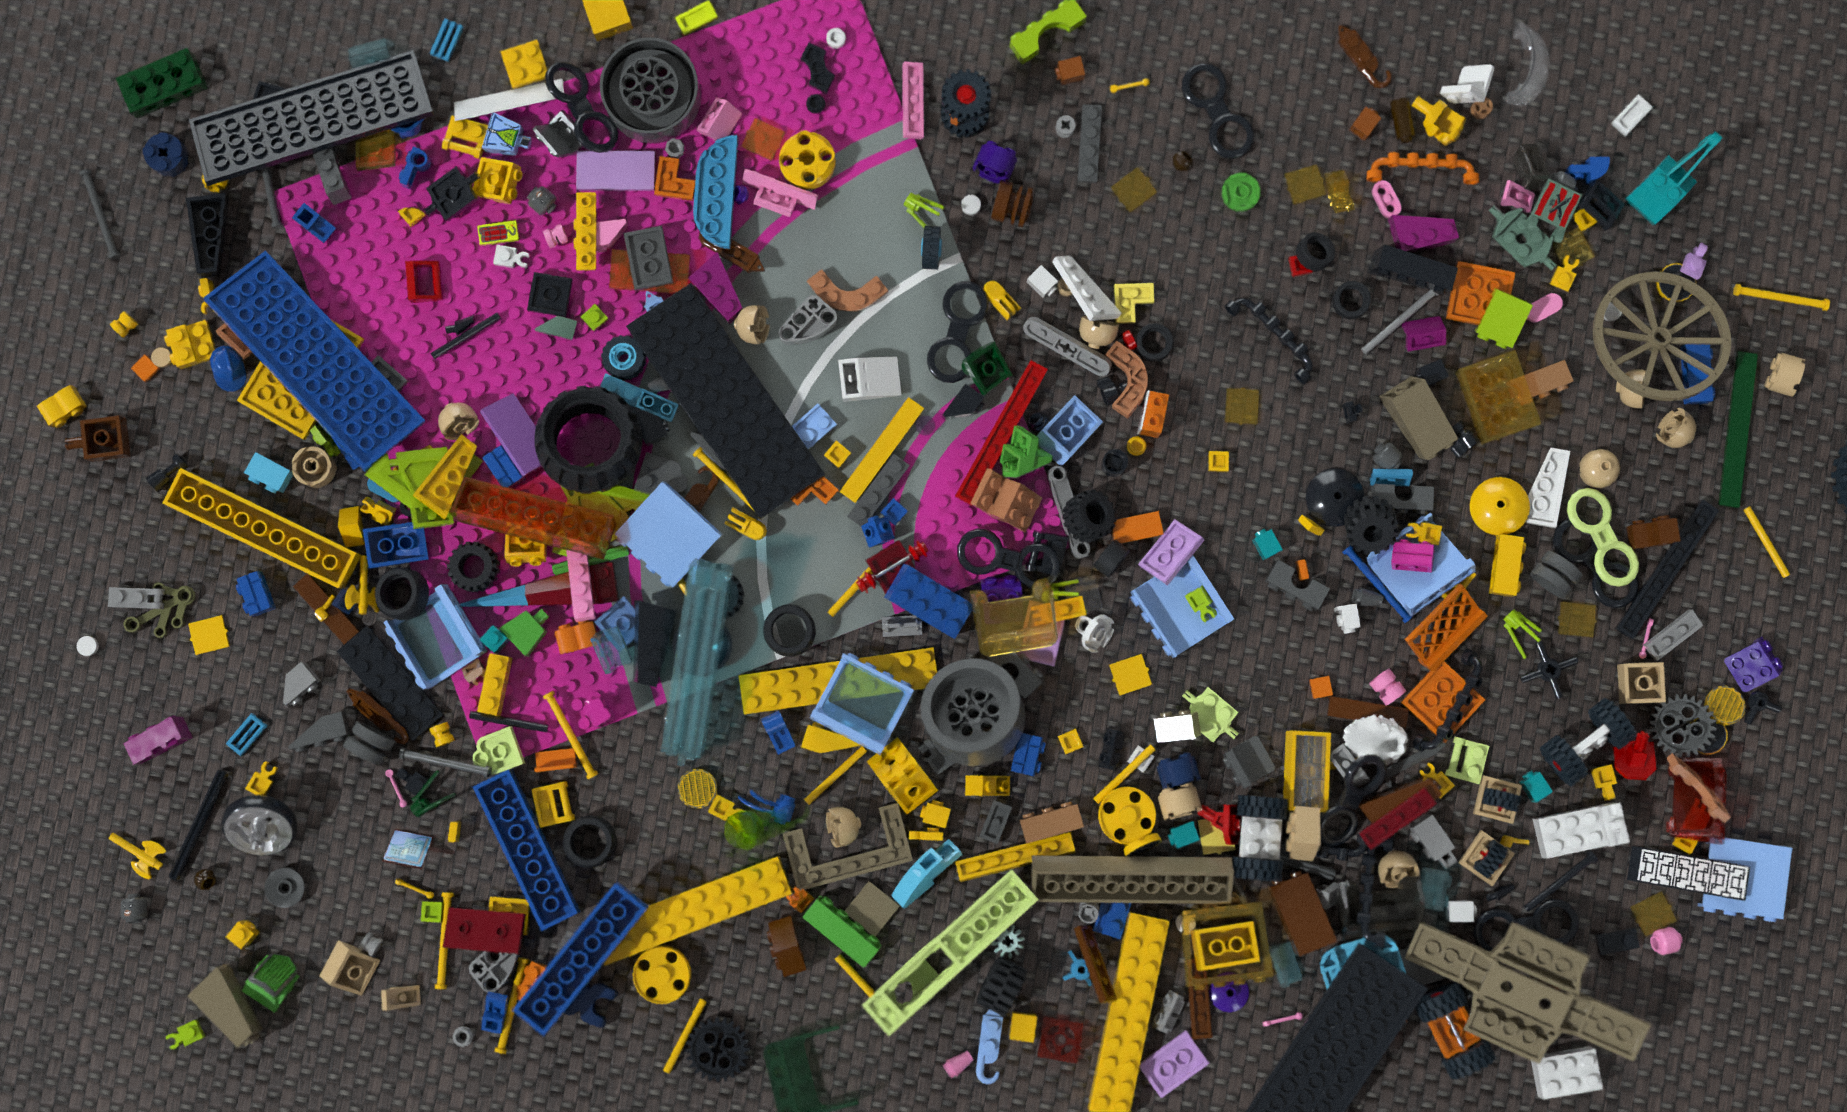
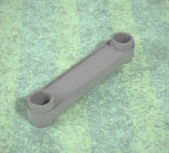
M1054 466L1049 469L1047 479L1065 534L1068 537L1071 554L1075 558L1082 559L1089 554L1090 545L1086 541L1084 543L1079 542V538L1075 540L1073 534H1069L1067 532L1068 528L1064 526L1065 520L1062 518V515L1065 513L1063 508L1066 506V502L1074 496L1065 469L1061 466ZM1054 471L1059 473L1060 479L1054 477ZM1078 545L1083 547V554L1078 552Z

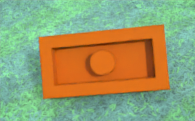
M573 748L535 752L537 767L534 768L535 772L577 768V758Z

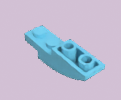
M606 373L600 384V387L621 396L630 407L639 408L669 422H672L679 405Z
M949 839L936 850L931 847L908 870L891 896L905 909L934 885L933 879L963 854Z

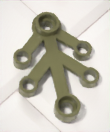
M160 582L155 583L152 589H156L158 585H161L162 589H165V594L174 597L168 601L162 600L164 609H152L138 618H126L123 624L125 630L132 633L138 632L142 624L160 615L158 625L154 629V635L157 638L166 637L168 633L166 625L171 609L178 605L176 615L171 620V625L174 628H182L185 624L183 617L186 607L194 602L196 597L195 591L189 586H181L178 589H174ZM185 592L189 594L187 599L183 598ZM150 596V603H154V597ZM177 619H180L181 624L179 626L175 625V621ZM135 621L137 626L133 629L131 624ZM159 629H163V635L161 636L158 635Z

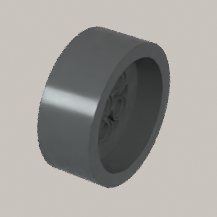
M653 37L629 41L612 53L601 73L600 94L604 107L615 126L631 139L643 143L669 141L685 132L698 114L701 104V87L696 70L687 54L669 41ZM641 67H648L646 73H639ZM661 70L668 71L664 77H659L658 73ZM629 81L636 82L632 88H627L626 84ZM648 85L655 86V88L650 92L645 90L646 86ZM672 88L674 92L671 95H665V90ZM635 99L642 100L639 106L632 105ZM654 103L661 104V107L657 110L651 108Z
M964 659L951 663L938 671L924 690L921 700V717L924 726L936 749L952 762L965 766H982L993 763L1006 756L1016 746L1022 736L1025 727V708L1020 693L1009 673L993 662L983 659ZM980 696H986L982 701L977 700ZM962 700H965V701H966L965 704H963V705H958V703H959L960 701H962ZM998 709L997 713L990 714L992 710ZM973 714H979L977 718H971ZM960 718L958 722L951 723L953 719ZM986 727H992L989 732H984ZM968 731H972V732H973V733H972L970 736H968V737L964 736V734H965L966 732H968Z

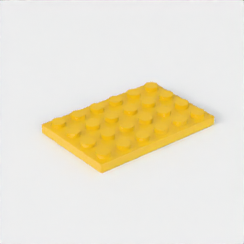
M331 320L358 349L361 347L365 340L364 338ZM260 361L237 401L301 439L306 440L316 420Z

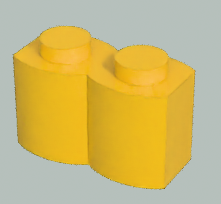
M71 385L64 387L37 405L47 424L56 428L67 423L66 420L71 416L77 417L84 412L83 409L87 407L76 388Z

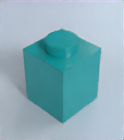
M1264 528L1255 533L1256 538L1252 539L1262 560L1283 550L1272 529L1266 531Z
M492 625L479 639L496 654L510 641L495 625Z
M1529 771L1522 776L1523 780L1519 782L1530 801L1537 803L1553 792L1540 772L1533 773V771Z
M1193 821L1170 828V834H1167L1171 846L1175 845L1176 848L1200 840Z

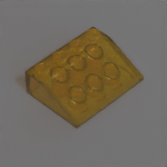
M1516 350L1460 368L1456 371L1477 435L1481 439V445L1541 425Z

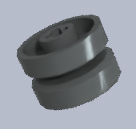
M1546 551L1541 558L1542 565H1536L1530 573L1531 577L1540 586L1562 599H1566L1572 592L1571 585H1577L1583 577L1582 573L1572 563L1551 551Z
M356 721L352 731L359 738L347 737L343 746L361 759L382 766L387 756L380 749L391 750L396 741L385 733L363 722Z

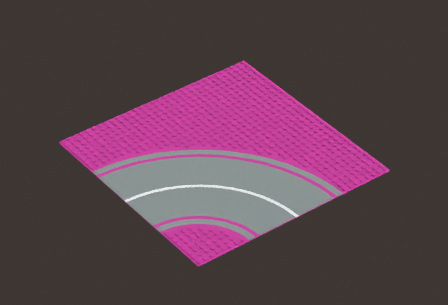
M780 0L671 41L690 58L701 87V104L695 120L685 132L675 138L680 139L685 146L684 154L678 158L680 163L677 178L696 180L697 164L702 153L715 143L711 137L699 133L697 128L716 97L727 100L742 113L729 136L738 135L739 138L735 186L743 185L749 193L747 201L741 204H737L734 201L731 239L758 254L765 272H750L749 274L721 256L719 257L742 308L751 305L766 307L769 318H766V324L770 325L766 341L761 344H750L743 341L734 327V321L729 325L698 290L697 292L791 426L816 404H819L837 424L835 428L809 449V452L825 473L824 477L839 491L908 397L924 408L918 419L875 476V478L878 476L893 454L910 465L872 517L878 515L879 518H883L884 516L880 512L893 498L908 512L896 526L889 522L895 539L869 548L862 528L847 517L856 504L839 491L826 505L812 492L799 506L792 500H788L760 520L757 514L719 479L717 486L700 514L723 535L715 541L683 576V579L692 591L691 594L685 596L678 584L675 587L664 585L660 580L661 576L656 572L654 574L650 572L642 559L638 560L631 554L632 550L629 547V555L599 563H614L619 600L625 596L634 608L635 600L677 611L657 687L633 682L634 640L622 651H619L597 625L596 628L601 644L567 654H560L554 631L559 630L558 626L570 624L571 627L578 625V622L574 620L573 605L462 607L480 638L492 625L501 628L524 611H529L534 616L539 610L543 609L549 615V618L542 624L548 632L528 657L524 656L509 641L498 654L493 653L484 644L487 652L477 658L483 664L485 672L489 653L513 658L501 712L502 717L549 725L547 733L513 727L523 758L568 741L547 699L543 698V695L554 691L557 703L575 736L578 737L602 728L594 727L589 720L590 717H587L583 711L584 702L593 696L605 699L609 705L608 708L616 716L615 719L605 725L607 726L786 657L775 653L767 645L763 635V626L767 616L772 610L781 605H797L811 615L816 627V635L811 647L880 621L882 617H890L906 611L884 598L885 594L876 581V589L868 588V594L858 589L834 617L827 613L857 580V576L860 577L868 568L865 560L897 540H900L907 553H909V545L915 547L917 540L920 543L924 542L929 551L926 553L928 557L921 556L920 562L912 559L911 561L917 571L955 592L981 582L980 579L994 577L1010 571L999 567L985 575L973 574L967 571L959 562L957 545L961 537L968 531L976 528L987 529L996 534L1001 540L1003 547L1017 551L1033 543L1034 537L1032 536L1034 530L1066 536L1044 467L1019 478H1007L1023 484L1042 497L1026 533L1008 523L992 518L975 506H970L955 497L1013 393V388L1009 378H1007L987 392L986 395H982L971 376L967 375L964 379L955 383H944L936 379L929 371L927 353L936 341L947 336L950 320L945 316L942 307L943 297L947 289L953 284L961 281H971L943 210L927 203L924 204L938 211L940 215L937 216L924 208H921L919 212H914L927 226H941L942 250L938 270L922 269L921 243L924 228L912 215L906 212L907 207L903 204L911 192L938 204L940 202L915 139L903 138V108L860 0ZM833 28L843 30L846 35V42L839 49L831 48L827 43V33ZM808 42L826 50L825 66L835 75V79L827 94L809 86L810 70L806 64L800 61ZM645 66L639 69V73L642 74L648 71V67ZM602 67L585 74L589 82V92L586 98L594 111L609 117L600 94V78L604 68ZM661 70L658 73V76L664 77L667 75L668 71ZM577 78L563 82L564 94L574 95L580 92V83ZM629 81L626 87L632 88L636 82ZM648 85L646 86L645 90L650 92L655 88V86ZM668 88L664 94L671 95L674 89ZM818 94L824 98L825 108L821 113L813 114L808 111L806 100L809 96ZM558 99L494 112L520 124L524 129L523 136L532 138L530 148L519 147L517 155L487 153L483 150L481 156L483 158L513 162L521 167L523 175L522 179L517 182V197L515 200H512V204L478 197L479 200L450 221H445L441 212L436 210L430 216L426 214L413 227H410L398 213L403 208H416L425 213L424 209L432 204L431 196L426 188L455 166L460 167L466 177L478 171L481 158L477 159L473 155L452 149H442V142L446 136L448 126L339 167L352 197L341 203L333 205L326 195L320 174L274 191L279 213L313 302L329 319L365 339L359 350L370 362L379 355L409 381L399 393L425 419V423L388 452L389 459H395L396 452L421 450L428 445H431L432 448L447 447V450H449L456 440L446 439L438 425L439 415L449 403H465L478 416L479 424L477 428L468 435L466 432L462 435L477 446L474 455L483 462L456 496L461 504L452 511L454 524L424 528L429 560L409 563L411 570L417 571L426 579L430 595L436 592L434 588L441 584H448L459 604L553 577L555 574L553 573L552 565L567 561L566 556L552 552L568 500L564 491L558 483L547 475L542 467L525 475L526 479L508 492L504 491L482 459L489 452L500 446L501 443L480 413L481 409L514 393L536 426L544 407L549 401L556 399L559 393L565 390L567 392L574 390L577 386L600 387L605 373L609 374L602 364L601 354L603 353V347L612 338L619 337L620 335L633 338L626 325L647 312L644 307L646 305V291L657 297H662L663 301L690 284L689 277L715 254L714 251L705 247L699 240L700 231L695 224L693 215L694 200L689 201L655 196L654 191H577V153L571 156L555 157L550 154L548 147L537 139L536 133L533 131V128L537 125L549 124L561 110H565L573 121H576L567 106L568 103L561 102ZM635 99L632 105L639 106L642 100ZM654 103L651 108L657 110L661 107V104ZM492 113L467 118V120L489 125ZM587 120L583 123V132L591 142L605 144L609 141L610 134L604 124L596 120ZM617 128L618 141L610 151H655L656 184L660 156L670 157L665 150L666 142H639L626 136ZM803 130L822 135L830 142L836 157L833 175L821 187L806 190L818 195L815 210L796 203L791 216L788 217L754 204V199L759 189L742 184L745 169L790 184L783 176L779 165V155L784 143ZM453 137L452 142L463 144L476 148L477 144L473 142L465 141ZM803 139L801 144L807 145L810 140ZM414 146L428 155L431 159V167L425 172L417 171L412 187L408 189L399 183V174L402 169H405L407 163L406 155ZM582 147L579 151H589V150L586 149L585 147ZM825 155L822 160L829 161L832 157ZM425 157L418 158L416 164H423ZM786 160L783 165L790 166L793 161ZM808 176L805 181L812 182L815 178ZM536 186L538 188L544 186L556 196L555 204L557 206L551 214L546 212L544 215H539L528 206L529 200L527 197ZM595 192L596 222L626 219L628 228L624 233L662 226L674 284L639 291L634 290L624 233L612 248L606 249L607 251L596 252V270L577 271L576 250H574V238H576V230H574L576 193ZM303 203L336 227V230L325 243L292 219ZM517 221L519 241L480 245L477 225ZM562 224L568 242L564 244L559 243L556 247L550 249L543 230L554 229L556 225ZM502 245L516 248V254L527 252L530 258L523 257L521 262L528 264V267L522 268L517 263L514 264V268L494 265L496 246ZM405 261H439L442 288L441 301L411 303L408 300ZM432 267L417 268L419 295H434ZM821 269L835 286L844 291H855L876 275L889 290L887 294L866 309L856 312L833 309L838 319L836 326L827 334L814 341L798 345H786L780 340L779 329L807 297L816 295L808 285L807 280ZM534 272L573 279L566 317L577 321L572 340L534 331L536 327L556 317L527 311ZM963 289L957 291L950 300L952 312L962 319L974 317L981 308L975 292ZM817 302L810 303V309H813V307L815 309L818 308ZM594 304L609 319L595 332L581 318ZM498 312L501 317L500 320L434 360L431 352L457 337L456 333L447 334L445 326L454 325L455 321L474 315L475 321L465 330L467 331ZM826 314L823 317V320L827 323L832 322L834 316L831 314ZM804 316L796 318L797 324H804L806 322ZM985 317L978 324L969 327L965 343L969 346L972 353L978 348L994 342ZM790 330L783 333L785 339H790L793 336V332ZM947 345L937 351L934 362L940 372L946 375H953L962 370V361L965 356L960 348ZM621 355L619 361H627L628 355ZM646 356V365L642 373L640 372L639 376L632 378V380H625V382L650 391L648 383L660 375ZM897 357L902 396L843 402L838 360ZM965 383L984 396L983 403L985 405L979 413L975 412L973 416L947 420L942 418V414ZM670 390L654 393L679 404ZM680 404L672 422L666 421L670 429L667 432L669 438L647 446L643 440L640 458L635 469L632 470L626 480L617 485L634 490L646 452L675 461L680 465L681 474L685 475L688 481L687 488L679 493L683 498L686 497L693 485L697 483L709 484L712 479V473L706 470L699 474L698 470L706 465L698 457L695 458L693 456V453L700 446L690 433H697L698 430ZM585 413L573 417L562 427L557 437V450L571 464L585 467L593 462L597 466L609 460L616 452L620 443L621 433L619 428L610 419L600 414ZM1022 416L1017 426H1022L1029 431L1024 416ZM1012 435L1007 444H1011ZM836 440L851 452V455L840 468H837L824 457V454ZM1000 455L992 470H994L1002 476V464L1000 463ZM385 499L388 505L396 508L393 519L394 524L412 522L411 517L405 516L400 511L401 502L394 503ZM732 507L762 522L767 529L766 536L761 540H753L725 525V521H730L742 528V526L727 518L729 514H733L746 521V519L731 511ZM632 509L627 512L628 516H631L635 510ZM546 520V562H542L539 566L522 563L521 566L517 567L511 566L510 563L506 562V521ZM580 537L575 541L577 544H579L584 540L582 539V537ZM975 537L967 542L965 555L971 564L983 567L989 565L994 560L995 547L989 539ZM616 539L592 553L617 547L621 544ZM1042 539L1041 543L1046 544V539ZM469 541L479 542L490 547L497 554V560L500 561V574H497L498 579L492 583L493 586L487 587L485 591L469 592L457 587L451 581L452 578L449 577V569H447V564L450 562L448 558L453 555L452 551L454 549H458V545H464L465 542ZM1039 551L1037 560L1043 557V552ZM1030 553L1024 557L1022 566L1029 562ZM471 556L464 563V573L468 578H477L484 570L483 559L479 556ZM725 570L733 574L740 581L744 592V603L741 605L740 611L736 612L733 617L727 618V620H719L727 627L731 634L732 652L727 663L721 669L710 674H696L686 670L677 661L673 652V638L676 630L685 620L694 616L704 615L696 607L693 598L696 582L701 579L700 577L703 574L706 575L709 571ZM718 583L709 589L707 597L713 606L721 607L728 603L731 593L726 585ZM616 602L594 605L595 619L589 621L598 619ZM430 604L425 608L446 665L450 668L461 661L463 655L436 609ZM785 614L774 623L773 636L781 646L795 647L804 640L806 625L799 616ZM701 639V640H700L701 644H703V645H706V644H707V640H706V639ZM463 668L452 674L451 678L477 746V742L481 737L509 726L469 719L470 711L477 712L484 678L482 676L476 678L479 684L477 686L472 681L468 683L464 678Z

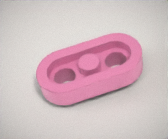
M1378 181L1372 188V196L1382 215L1386 218L1398 215L1401 211V204L1391 184L1387 181ZM1383 189L1384 195L1379 194L1378 190ZM1391 206L1393 208V212H1389L1387 210V207Z

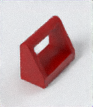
M405 261L408 300L411 303L441 301L442 288L439 261ZM432 267L434 295H419L417 268Z

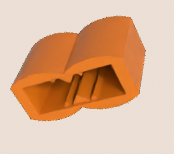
M580 621L578 625L572 627L570 624L558 626L559 630L554 631L560 654H567L601 644L594 621Z

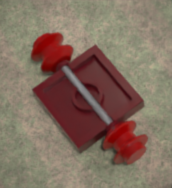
M897 540L867 558L865 562L870 568L872 575L864 572L865 577L862 579L857 576L858 581L856 585L861 592L865 591L868 594V588L876 589L877 581L884 594H886L903 564L916 569L911 560L920 562L921 556L928 557L926 553L929 551L924 542L920 543L917 540L915 547L909 545V553H907L900 540Z

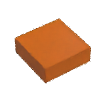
M145 354L131 367L146 383L160 370Z
M1306 560L1296 561L1299 581L1309 579Z
M1329 676L1309 680L1313 699L1333 695Z

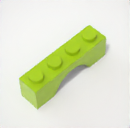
M1064 0L1058 5V9L1046 12L1042 16L1043 19L1038 22L1033 21L1026 27L1027 30L1022 33L1019 31L1011 37L1009 47L1022 65L1038 55V39L1043 32L1051 28H1061L1070 33L1086 22L1087 16L1075 0Z

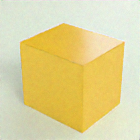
M1012 1011L1009 1039L1034 1043L1037 1015Z

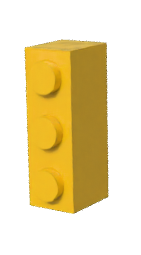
M1505 534L1496 536L1489 594L1514 597L1520 592L1521 582L1519 581V573L1521 574L1523 571L1521 558L1526 550L1524 537Z
M489 653L477 712L501 716L513 658Z

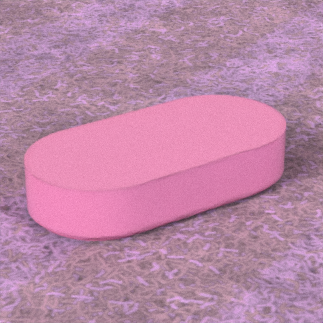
M1551 293L1531 303L1533 307L1527 320L1537 323L1558 312L1563 305L1561 297L1558 294Z

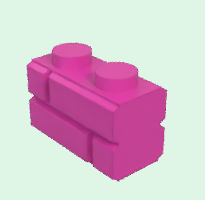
M1404 539L1395 542L1391 559L1392 569L1432 573L1435 553L1434 545L1427 541L1419 542L1418 544Z
M593 696L584 702L583 711L587 717H590L589 720L594 727H603L615 719L616 716L608 708L609 705L605 699Z

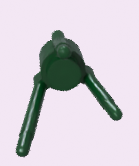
M439 770L431 776L418 794L412 798L413 803L410 805V809L418 818L432 808L456 796V793H452L432 804L425 797L420 798L440 773Z

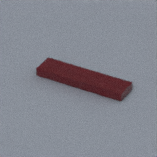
M1423 787L1359 832V835L1371 850L1437 803L1427 789Z

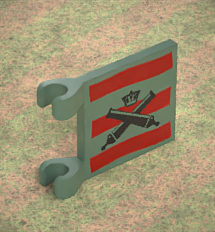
M1547 179L1530 216L1524 223V227L1534 230L1539 218L1557 227L1551 237L1554 242L1560 243L1563 240L1565 230L1582 194L1551 179Z

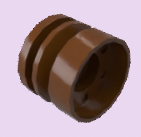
M1001 180L991 220L1003 223L1006 216L1010 215V224L1014 225L1015 219L1018 217L1020 218L1018 227L1023 228L1031 211L1033 188L1028 187L1027 194L1023 195L1024 185H1021L1016 193L1013 192V182Z

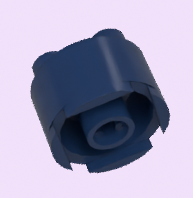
M161 132L154 135L147 141L142 150L146 163L160 175L177 176L188 166V149L171 134Z
M1190 753L1179 755L1177 760L1174 761L1171 758L1161 760L1158 763L1159 766L1156 767L1163 790L1167 789V786L1173 789L1181 787V785L1191 783L1194 778H1196V782L1201 780L1195 756H1191Z

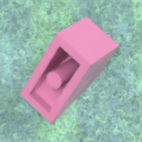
M626 219L596 222L597 253L607 251L606 249L613 247L628 228Z

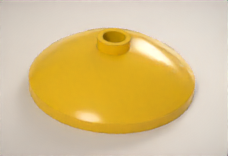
M1505 477L1485 480L1474 490L1470 499V514L1474 523L1482 531L1491 535H1508L1517 531L1527 520L1530 511L1529 498L1524 488L1516 481ZM1502 501L1504 507L1499 508L1497 502Z

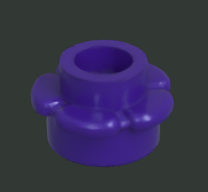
M743 185L735 186L734 201L737 204L747 201L749 196L747 188Z

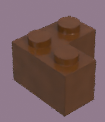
M1669 515L1653 518L1650 523H1645L1644 520L1632 521V525L1626 527L1629 546L1633 550L1680 542L1677 518L1670 519Z
M791 916L769 922L770 931L766 933L769 943L773 944V946H770L772 957H776L774 960L777 970H781L784 977L806 971L804 955L799 945L796 928Z

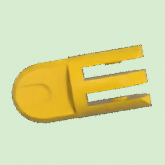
M989 281L984 285L983 290L986 292L989 302L1007 321L1010 319V316L1016 314V311L1021 310L1018 303L998 282Z
M732 507L731 511L746 519V521L733 514H729L727 518L742 526V528L730 521H725V525L753 540H761L766 536L767 529L762 522Z

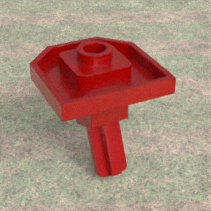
M1640 731L1636 736V740L1629 742L1622 749H1617V747L1613 746L1615 770L1625 779L1647 780L1656 771L1654 742H1648L1649 734L1644 731Z
M1202 805V811L1198 812V815L1212 822V826L1223 831L1226 845H1238L1241 836L1242 815H1237V805H1224V812H1216Z

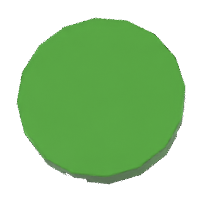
M1236 173L1225 181L1222 187V199L1230 209L1236 212H1245L1257 204L1261 188L1258 181L1249 174Z

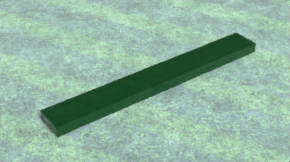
M1736 352L1718 501L1719 506L1740 508L1758 354Z

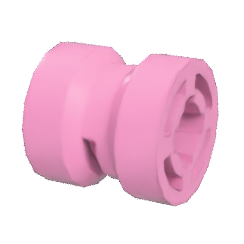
M562 224L556 225L554 229L543 230L550 249L556 247L559 243L564 244L568 242Z

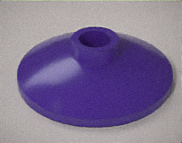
M1221 973L1210 984V1000L1221 1011L1235 1012L1241 1009L1248 1000V985L1236 973ZM1228 989L1233 990L1232 996H1227L1226 992Z

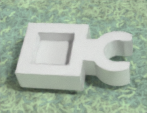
M497 245L493 264L514 268V264L517 263L520 267L527 268L528 264L522 263L521 259L523 257L530 258V255L527 252L516 254V248Z

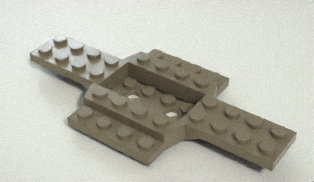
M1420 921L1404 958L1456 981L1473 992L1472 1011L1464 1026L1465 1031L1538 1064L1541 1063L1548 1046L1562 1032L1576 1035L1634 1061L1650 1028V1023L1580 992L1581 975L1589 960V955L1514 922L1511 923L1506 936L1489 952ZM1498 961H1501L1509 966H1512L1518 970H1521L1527 974H1530L1536 978H1539L1570 993L1565 994L1561 991H1558L1552 987H1549L1543 983L1531 979L1523 974H1520L1514 970L1502 966L1499 964ZM1504 981L1511 982L1513 985L1512 990L1508 992L1503 991L1501 983ZM1543 998L1551 1001V1006L1547 1009L1539 1005V1001Z

